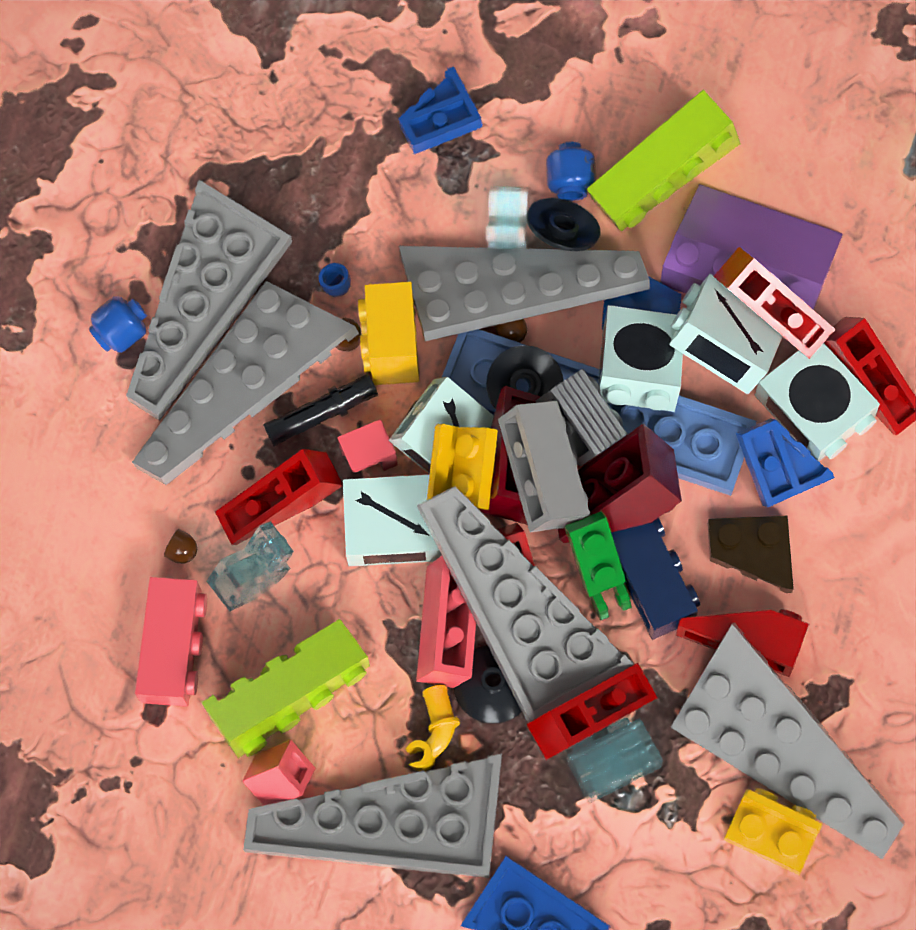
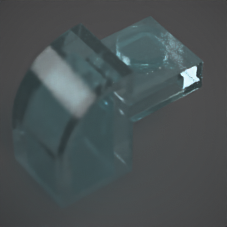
M491 186L489 190V221L486 226L488 248L527 249L529 187Z
M271 521L257 528L244 549L220 559L207 582L230 612L255 600L276 585L291 569L287 561L294 551Z

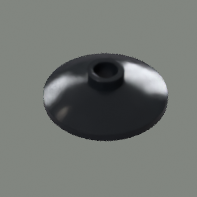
M545 198L534 202L527 212V224L531 231L540 240L555 248L566 251H584L592 248L600 237L601 230L595 217L585 208L571 201Z
M521 345L504 351L493 361L487 374L486 390L488 398L496 410L501 389L505 386L517 389L516 382L518 379L526 380L529 386L527 393L537 396H543L552 388L562 383L564 379L558 363L549 353L538 347Z
M485 645L474 649L472 678L454 688V694L459 706L471 718L487 724H500L514 719L522 711L489 646ZM495 674L501 679L500 684L496 687L488 686L485 680L489 675Z

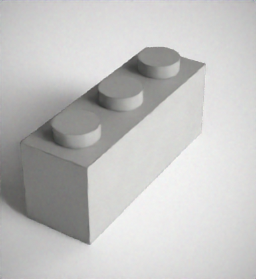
M558 401L516 405L501 416L498 422L529 532L565 528V526L590 515L588 498L582 488L577 470V460L569 443L566 422L561 415Z

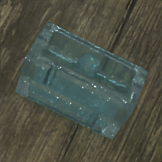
M628 717L623 718L607 728L609 734L595 741L592 736H589L571 746L573 752L567 754V763L589 804L662 767V757L640 718L633 722H630Z

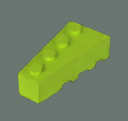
M703 89L589 186L587 191L620 231L627 227L632 228L644 219L647 212L667 200L673 193L741 144L733 121Z
M341 619L297 644L293 650L296 655L288 658L287 655H282L265 663V667L260 672L261 676L258 678L246 679L244 676L230 685L232 690L220 701L212 695L201 702L211 721L238 759L244 754L250 757L258 753L267 745L266 739L278 730L280 733L289 731L300 722L299 716L311 707L314 710L320 709L333 699L334 695L332 693L344 684L350 687L365 677L367 674L365 669L370 667L368 656Z

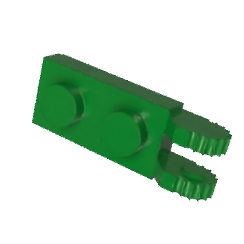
M600 511L565 526L584 589L591 598L600 621L609 617L607 604L601 594L605 590L613 588L616 602L623 611L632 608L629 594L624 585L626 579L604 513Z

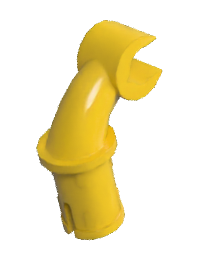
M446 685L432 686L422 692L431 721L428 729L432 734L426 742L415 740L405 748L409 755L421 751L424 752L422 760L409 764L415 771L426 772L434 766L436 757L445 750L454 734L455 728L460 725L459 718L454 717Z

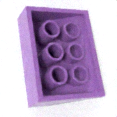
M699 184L663 264L660 283L686 294L694 283L700 286L709 274L714 276L736 249L740 247L814 310L843 234Z

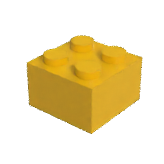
M412 282L365 285V299H358L359 321L362 331L360 345L364 373L371 372L374 385L419 382Z

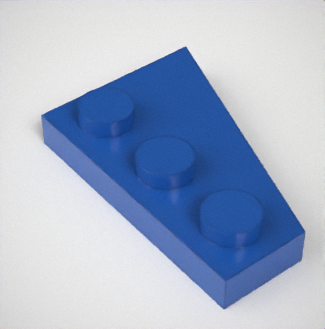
M505 856L460 925L472 930H609L611 927L507 856Z

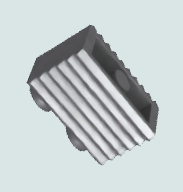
M581 369L536 400V403L558 401L561 415L566 422L569 443L579 466H582L627 435L623 428L621 416L615 410L610 409L600 394L599 384L595 379L589 377L584 369Z

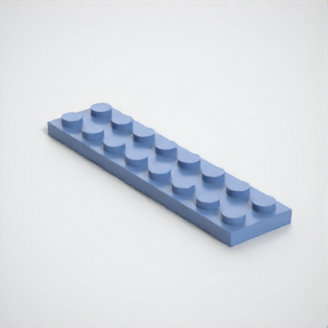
M479 329L460 333L457 336L442 377L450 378L494 416L495 409L488 398L486 390L489 368L501 353L512 347L525 344ZM549 353L558 363L564 380L584 369L586 374L598 383V368ZM518 379L516 382L517 390L527 392L529 387L527 381ZM680 395L675 412L607 403L610 409L615 410L621 416L623 428L627 434L644 423L674 449L679 479L729 496L732 495L745 458L736 433L756 425L757 421Z

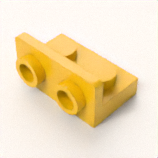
M436 424L427 500L451 487H456L477 509L489 510L498 430L487 427H456L447 424Z
M756 788L753 792L746 789L724 841L800 875L823 824L816 821V815L808 809L796 805L790 809L777 803L778 797L769 791Z

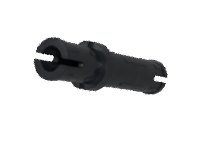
M368 373L339 388L333 386L328 389L329 393L308 402L277 419L264 423L263 426L273 446L275 447L287 439L339 414L343 417L348 414L349 409L377 397V390Z

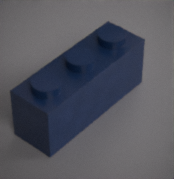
M659 518L648 524L611 532L626 579L624 584L652 640L676 630L681 618L697 616L698 610L696 607L700 606L698 595L691 584L685 586L679 572L683 571L682 564L674 549L667 550L662 540V537H665V531Z

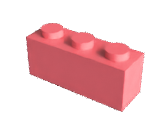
M440 556L426 568L416 681L455 688L472 678L476 621L443 556Z
M149 578L135 695L140 703L189 707L190 695H196L198 671H193L194 656L201 655L203 634L202 632H197L199 617H205L207 611V594L202 593L197 580Z

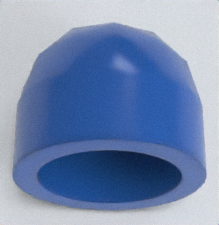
M328 264L319 273V283L328 295L333 297L342 296L351 287V277L346 267L342 264Z

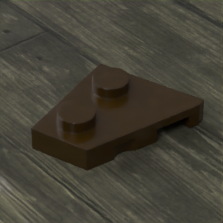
M788 515L708 519L711 562L727 569H737L742 575L753 580L761 579L779 587V591L784 593L793 592Z

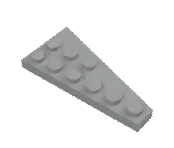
M198 180L195 189L196 195L191 210H188L182 237L179 244L176 245L159 296L160 302L155 317H152L148 329L149 335L143 353L139 355L126 394L129 402L159 421L292 243V238L289 234L201 180Z
M399 246L407 281L412 282L414 305L425 341L650 289V279L639 251H566L562 249Z
M266 281L132 463L138 470L167 485L202 458L203 450L220 437L224 440L235 432L233 427L249 414L251 417H254L300 380V374L317 361L321 364L331 356L330 351L345 339L349 342L359 334L358 330L354 325Z
M451 487L417 505L526 721L531 722L548 711L634 665L456 487Z
M734 622L674 720L671 728L794 805L810 810L816 815L818 820L883 860L904 826L905 821L877 788L869 783L853 764V760L844 750L840 749L828 735L829 732L789 685L781 680L769 666L765 657L752 646Z
M502 754L488 756L487 759L468 763L466 761L456 763L450 767L432 771H419L365 783L359 787L341 791L339 789L328 791L322 795L299 800L296 798L251 808L248 810L243 850L246 853L489 878Z

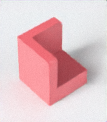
M381 419L337 437L342 455L346 457L352 472L361 471L377 463L381 464L383 471L398 466L396 452L392 443L388 441L390 438Z
M289 740L256 754L242 781L263 805H269L302 796L316 768L296 744Z

